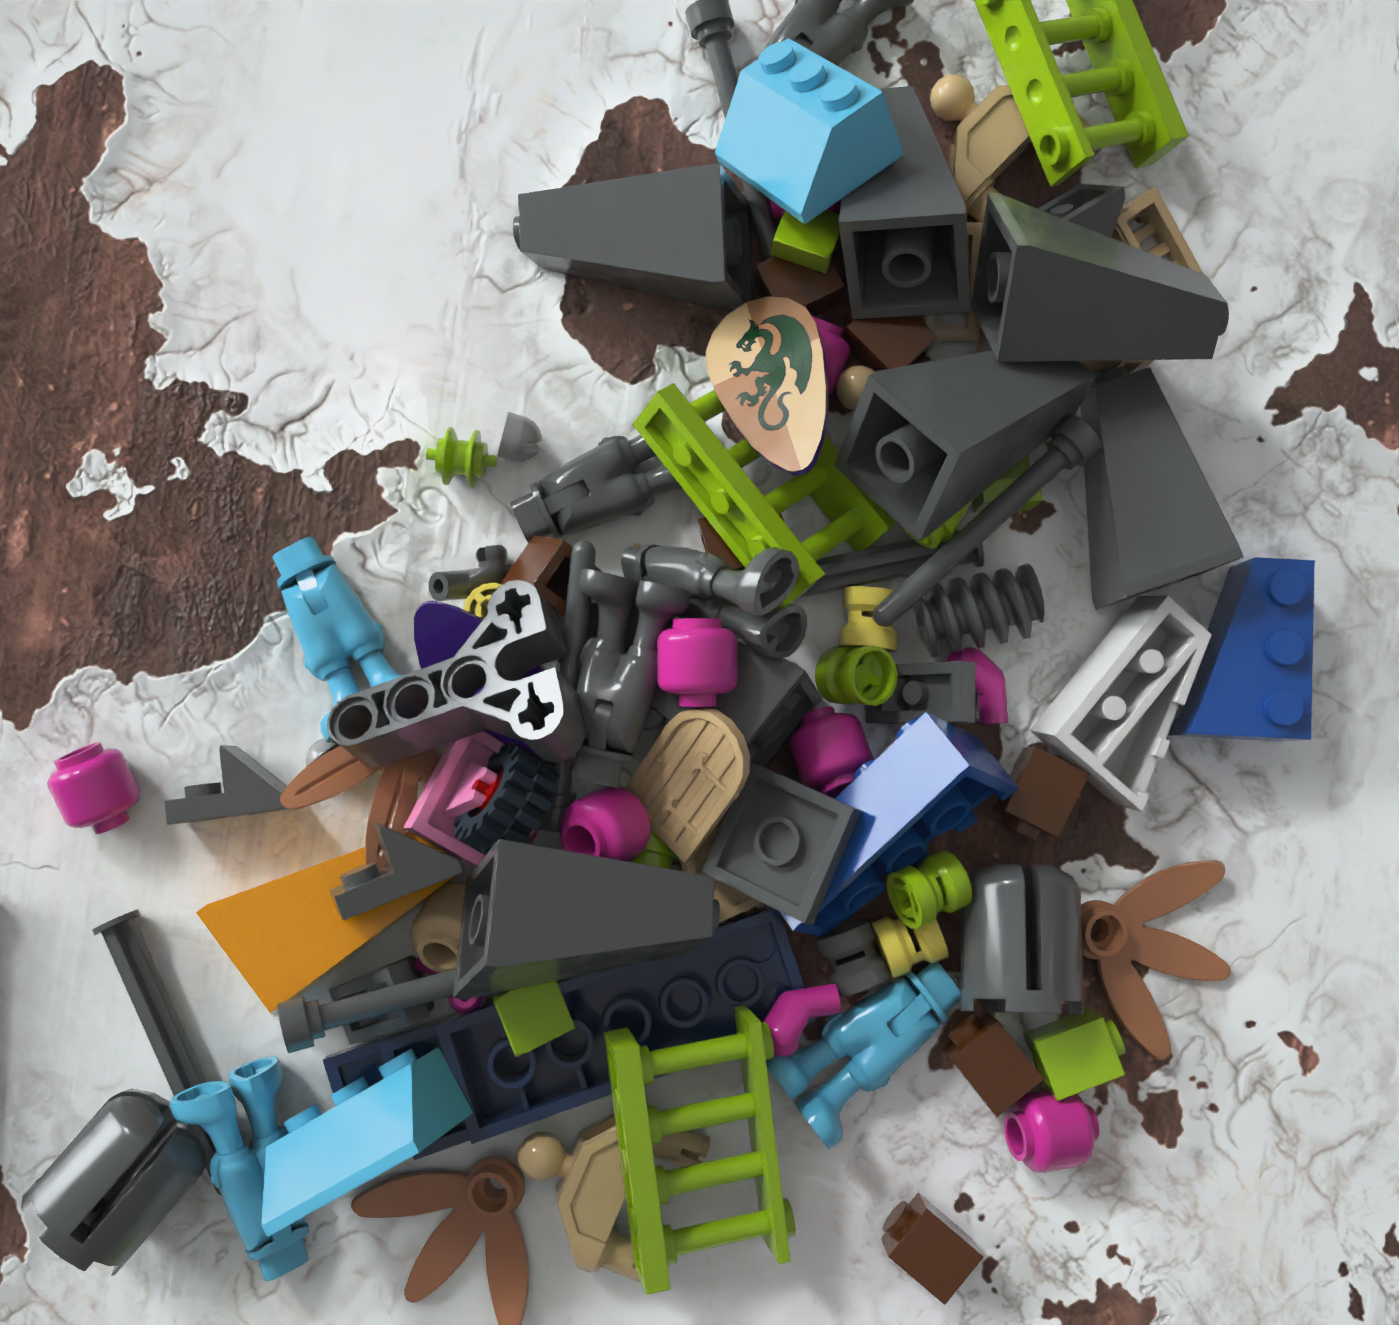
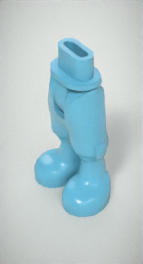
M314 537L301 539L273 555L272 558L281 574V577L277 580V586L282 592L292 626L304 652V666L317 679L327 681L334 706L339 700L360 691L350 671L351 667L348 661L350 657H353L356 663L360 664L371 687L403 676L391 667L383 655L385 648V637L382 632L383 626L377 623V621L372 620L360 598L336 566L334 558L329 555L323 556ZM329 712L320 722V731L326 742L333 743L335 741L330 738L327 730Z
M938 962L930 963L916 975L911 971L904 974L902 977L862 999L843 1013L830 1015V1018L821 1029V1039L804 1049L796 1050L792 1055L786 1057L774 1055L773 1059L766 1060V1066L790 1099L793 1100L808 1088L811 1080L837 1058L849 1056L850 1059L844 1064L843 1069L794 1102L828 1150L841 1142L843 1138L840 1112L846 1102L859 1089L869 1092L886 1086L890 1080V1075L913 1056L941 1024L944 1025L948 1021L945 1013L961 1001V991Z
M276 1056L259 1058L236 1067L228 1073L230 1084L223 1081L198 1084L181 1091L169 1101L173 1117L178 1122L199 1125L210 1136L216 1149V1153L210 1163L211 1183L216 1188H219L228 1214L246 1248L247 1257L250 1260L258 1261L264 1281L277 1279L302 1266L309 1260L303 1237L309 1233V1225L305 1217L269 1237L266 1236L261 1226L266 1147L288 1134L285 1126L278 1125L276 1116V1093L283 1079V1069L279 1058ZM234 1096L242 1103L252 1129V1147L250 1149L242 1140Z

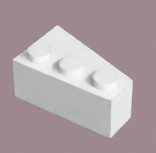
M1168 595L1138 596L1032 726L1030 731L1064 761L1090 773L1087 781L1114 804L1143 812L1150 794L1145 792L1158 758L1164 759L1170 744L1166 737L1179 705H1185L1212 634Z

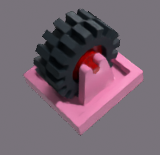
M484 731L448 743L403 829L475 869L498 839L533 844L542 825V822L539 820L542 814L548 813L552 806V803L548 800L557 792L558 785L555 782L559 779V773L556 772L554 766L515 742H510L509 745L504 744Z

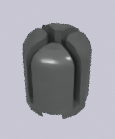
M1019 863L992 864L971 873L968 877L972 888V899L966 907L961 909V1011H974V999L985 1000V1012L1062 1014V1002H1069V1014H1084L1081 890L1073 876L1052 865L1032 864L1031 868L1022 869Z
M132 1088L110 1097L52 1165L22 1196V1211L32 1202L36 1214L47 1227L45 1232L39 1237L41 1242L61 1259L76 1268L86 1271L93 1262H97L106 1266H115L111 1275L114 1276L203 1174L206 1157L200 1142V1134L189 1124H183L173 1118L146 1148L165 1119L162 1114L170 1106L169 1101L154 1092Z

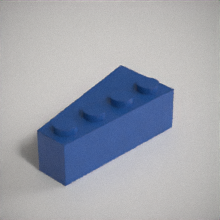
M925 712L921 717L907 722L898 731L896 741L877 759L863 764L855 772L853 782L835 798L862 810L814 924H804L782 912L781 914L793 931L821 937L825 936L885 890V884L881 880L884 876L905 866L916 867L929 856L927 854V844L953 828L960 834L978 820L972 811L994 793L1003 801L1017 791L1019 786L977 736Z

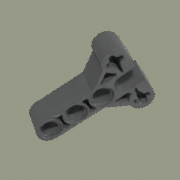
M523 580L506 582L499 586L491 595L488 603V614L453 658L356 692L339 700L332 708L327 719V730L330 738L363 764L374 768L389 765L485 730L525 742L545 761L555 763L571 758L581 748L585 738V726L577 692L555 667L522 679L527 671L568 656L561 621L557 613L531 583ZM484 686V688L479 692V694L474 696L475 692L480 687ZM426 707V709L422 712V714L419 715V713L422 711V709Z

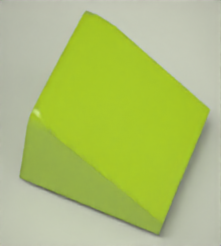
M785 210L772 242L771 255L826 274L840 236L839 214L825 210L804 224Z
M557 981L496 993L493 998L516 1057L575 1029L574 1022Z

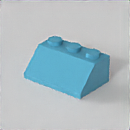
M789 38L784 42L774 43L765 48L760 53L758 60L741 71L715 150V155L723 166L804 224L814 219L904 155L883 91Z
M439 1047L418 1059L411 1048L378 1067L384 1079L369 1087L363 1076L330 1095L335 1104V1107L322 1114L316 1103L283 1122L288 1134L266 1147L261 1226L267 1237L420 1153L473 1114Z

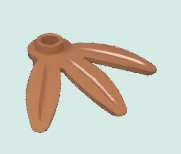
M339 746L325 753L303 769L281 793L280 802L288 809H300L348 791L378 770H382L383 773L370 805L365 833L366 864L375 862L378 870H381L387 866V862L372 821L406 835L407 830L403 829L416 805L418 781L421 782L424 790L441 755L435 751L437 748L389 765L374 768L363 764Z
M1218 860L1187 862L1158 871L1130 888L1114 905L1102 900H1090L1081 904L1082 956L1097 961V970L1104 993L1123 1028L1141 1048L1159 1061L1166 1060L1171 1052L1170 1039L1155 1001L1144 981L1131 964V961L1134 960L1164 974L1192 980L1221 981L1231 975V968L1228 963L1204 946L1169 931L1143 926L1145 922L1164 916L1190 903L1218 884L1225 874V866ZM1098 920V933L1091 938L1092 926Z
M487 1156L478 1160L468 1174L443 1170L411 1172L382 1181L353 1198L351 1202L353 1212L364 1218L415 1216L453 1207L454 1210L433 1231L415 1260L404 1289L405 1299L411 1303L418 1302L440 1287L463 1263L475 1246L481 1233L485 1232L487 1277L498 1325H522L528 1300L529 1263L523 1233L513 1211L522 1201L526 1188L524 1176L516 1164L501 1156ZM489 1178L499 1181L505 1189L495 1188L490 1183Z

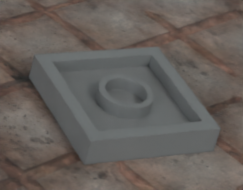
M750 761V773L738 798L733 801L726 813L702 873L712 876L714 879L804 924L813 925L862 810Z

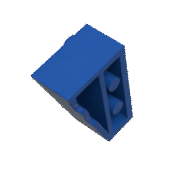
M1254 557L1230 567L1207 629L1212 634L1185 705L1182 706L1179 717L1174 719L1168 736L1266 741L1311 740L1315 560Z

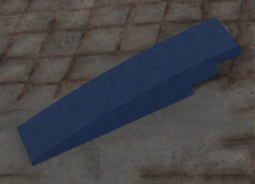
M770 908L718 925L712 937L689 954L558 980L557 982L574 1022L575 1029L518 1057L514 1055L494 1001L490 1000L473 1011L461 1014L454 1012L328 1055L323 1059V1064L332 1093H335L363 1076L369 1087L384 1079L378 1067L411 1048L418 1059L439 1047L473 1114L420 1153L412 1156L414 1160L467 1141H470L471 1144L480 1142L611 1095L604 1032L628 1028L639 1047L647 1045L649 1051L737 1034L734 1007L746 1005L762 1023L781 994L789 990L805 988L780 911ZM810 1018L807 1024L816 1022V1019ZM667 1074L654 1076V1079L662 1077Z

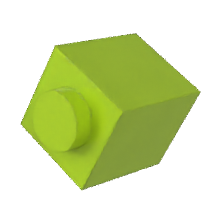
M1088 1008L1084 1009V1014H1071L1023 1033L1035 1067L1044 1078L1041 1082L1043 1088L1049 1090L1057 1101L1125 1075L1118 1057L1125 1054V1047L1117 1027L1112 1020L1104 1021L1102 1016Z

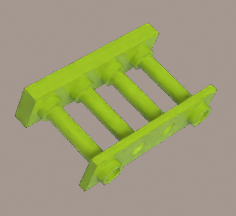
M974 0L1050 187L1060 185L1094 157V150L1125 144L1134 167L1137 169L1153 165L1189 137L1133 0H1066L1072 17L1039 22L1031 0ZM1082 40L1094 69L1061 75L1049 45ZM1104 92L1116 122L1083 128L1071 98Z
M672 383L657 391L632 424L745 568L760 551L772 547L791 551L796 556L799 564V575L794 589L783 601L785 603L792 604L825 575L816 563L817 560L845 541L854 552L868 549L896 524L885 510L834 466L839 452L826 435L816 464L811 471L804 475L794 476L763 496L742 469L761 456L755 452L746 439L726 449L705 423L726 410L719 400L715 389L689 403L678 387ZM810 495L831 523L800 543L779 514Z
M746 1005L734 1007L737 1034L649 1051L647 1045L639 1047L628 1028L604 1032L634 1266L646 1295L671 1289L668 1265L677 1263L678 1255L757 1237L763 1238L778 1264L791 1262L788 1237L795 1236L796 1226L791 1204L787 1198L783 1199L766 1066V1060L773 1059L774 1057L773 1040L767 1023H761ZM740 1059L744 1086L743 1094L657 1111L654 1105L647 1107L644 1085L653 1083L654 1076ZM748 1119L752 1150L750 1153L664 1171L662 1165L655 1166L652 1145L660 1144L662 1136ZM755 1178L759 1211L675 1230L671 1229L670 1224L662 1225L660 1205L669 1203V1196Z

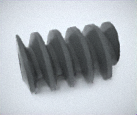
M1029 563L1019 566L1015 577L1006 568L995 571L992 582L983 572L977 573L972 576L970 587L962 578H953L949 581L947 594L943 587L937 583L924 595V599L922 597L913 605L919 635L932 658L939 656L940 639L947 638L954 653L961 652L964 634H970L978 649L985 647L986 630L990 629L994 631L1000 644L1007 643L1010 625H1016L1023 640L1031 638L1032 621L1038 620L1042 623L1045 615L1041 586L1033 567Z

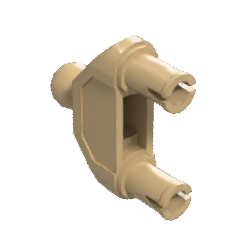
M948 74L939 79L931 89V108L937 117L945 121L959 120L961 122L949 147L948 166L966 205V216L969 214L977 222H984L988 194H1000L993 187L996 182L995 179L1032 141L1009 85L997 86L978 105L974 102V87L969 79L960 74ZM1078 114L1083 128L1090 127L1091 125ZM1101 149L1094 150V155L1096 156ZM1090 160L1080 168L1083 169L1085 166H1087Z
M614 1113L581 1130L570 1154L564 1151V1146L560 1140L549 1132H536L527 1136L518 1149V1166L532 1180L545 1181L555 1175L560 1177L556 1185L557 1204L577 1268L591 1273L592 1271L598 1272L603 1267L641 1282L634 1266L631 1237L616 1232L614 1225L625 1200ZM692 1131L662 1136L661 1143L652 1145L654 1156L685 1167L703 1163L698 1158L699 1155L706 1158L710 1137L699 1135Z

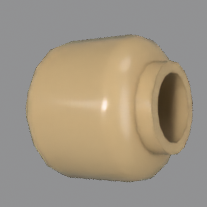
M448 883L441 886L425 899L413 921L410 931L412 946L422 963L439 973L456 969L466 884Z

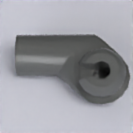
M503 545L480 547L475 554L479 568L433 573L429 579V592L432 598L436 601L467 599L470 593L482 584H500L512 567V564H507V549Z

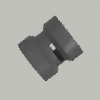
M862 919L831 930L823 937L818 936L815 938L821 957L829 960L833 972L830 976L831 984H836L839 997L870 989L891 977L886 960L877 955L873 943L876 939V934L870 919Z

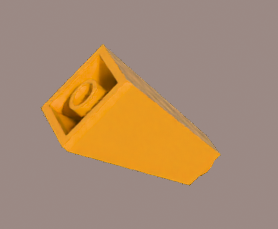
M409 831L406 833V836L440 850ZM364 847L207 904L196 913L270 1014L276 1016L278 1015V1003L303 996L423 904L425 899L444 884L450 883L453 877L342 920L337 912L329 889L342 885L339 877L341 874L366 864Z

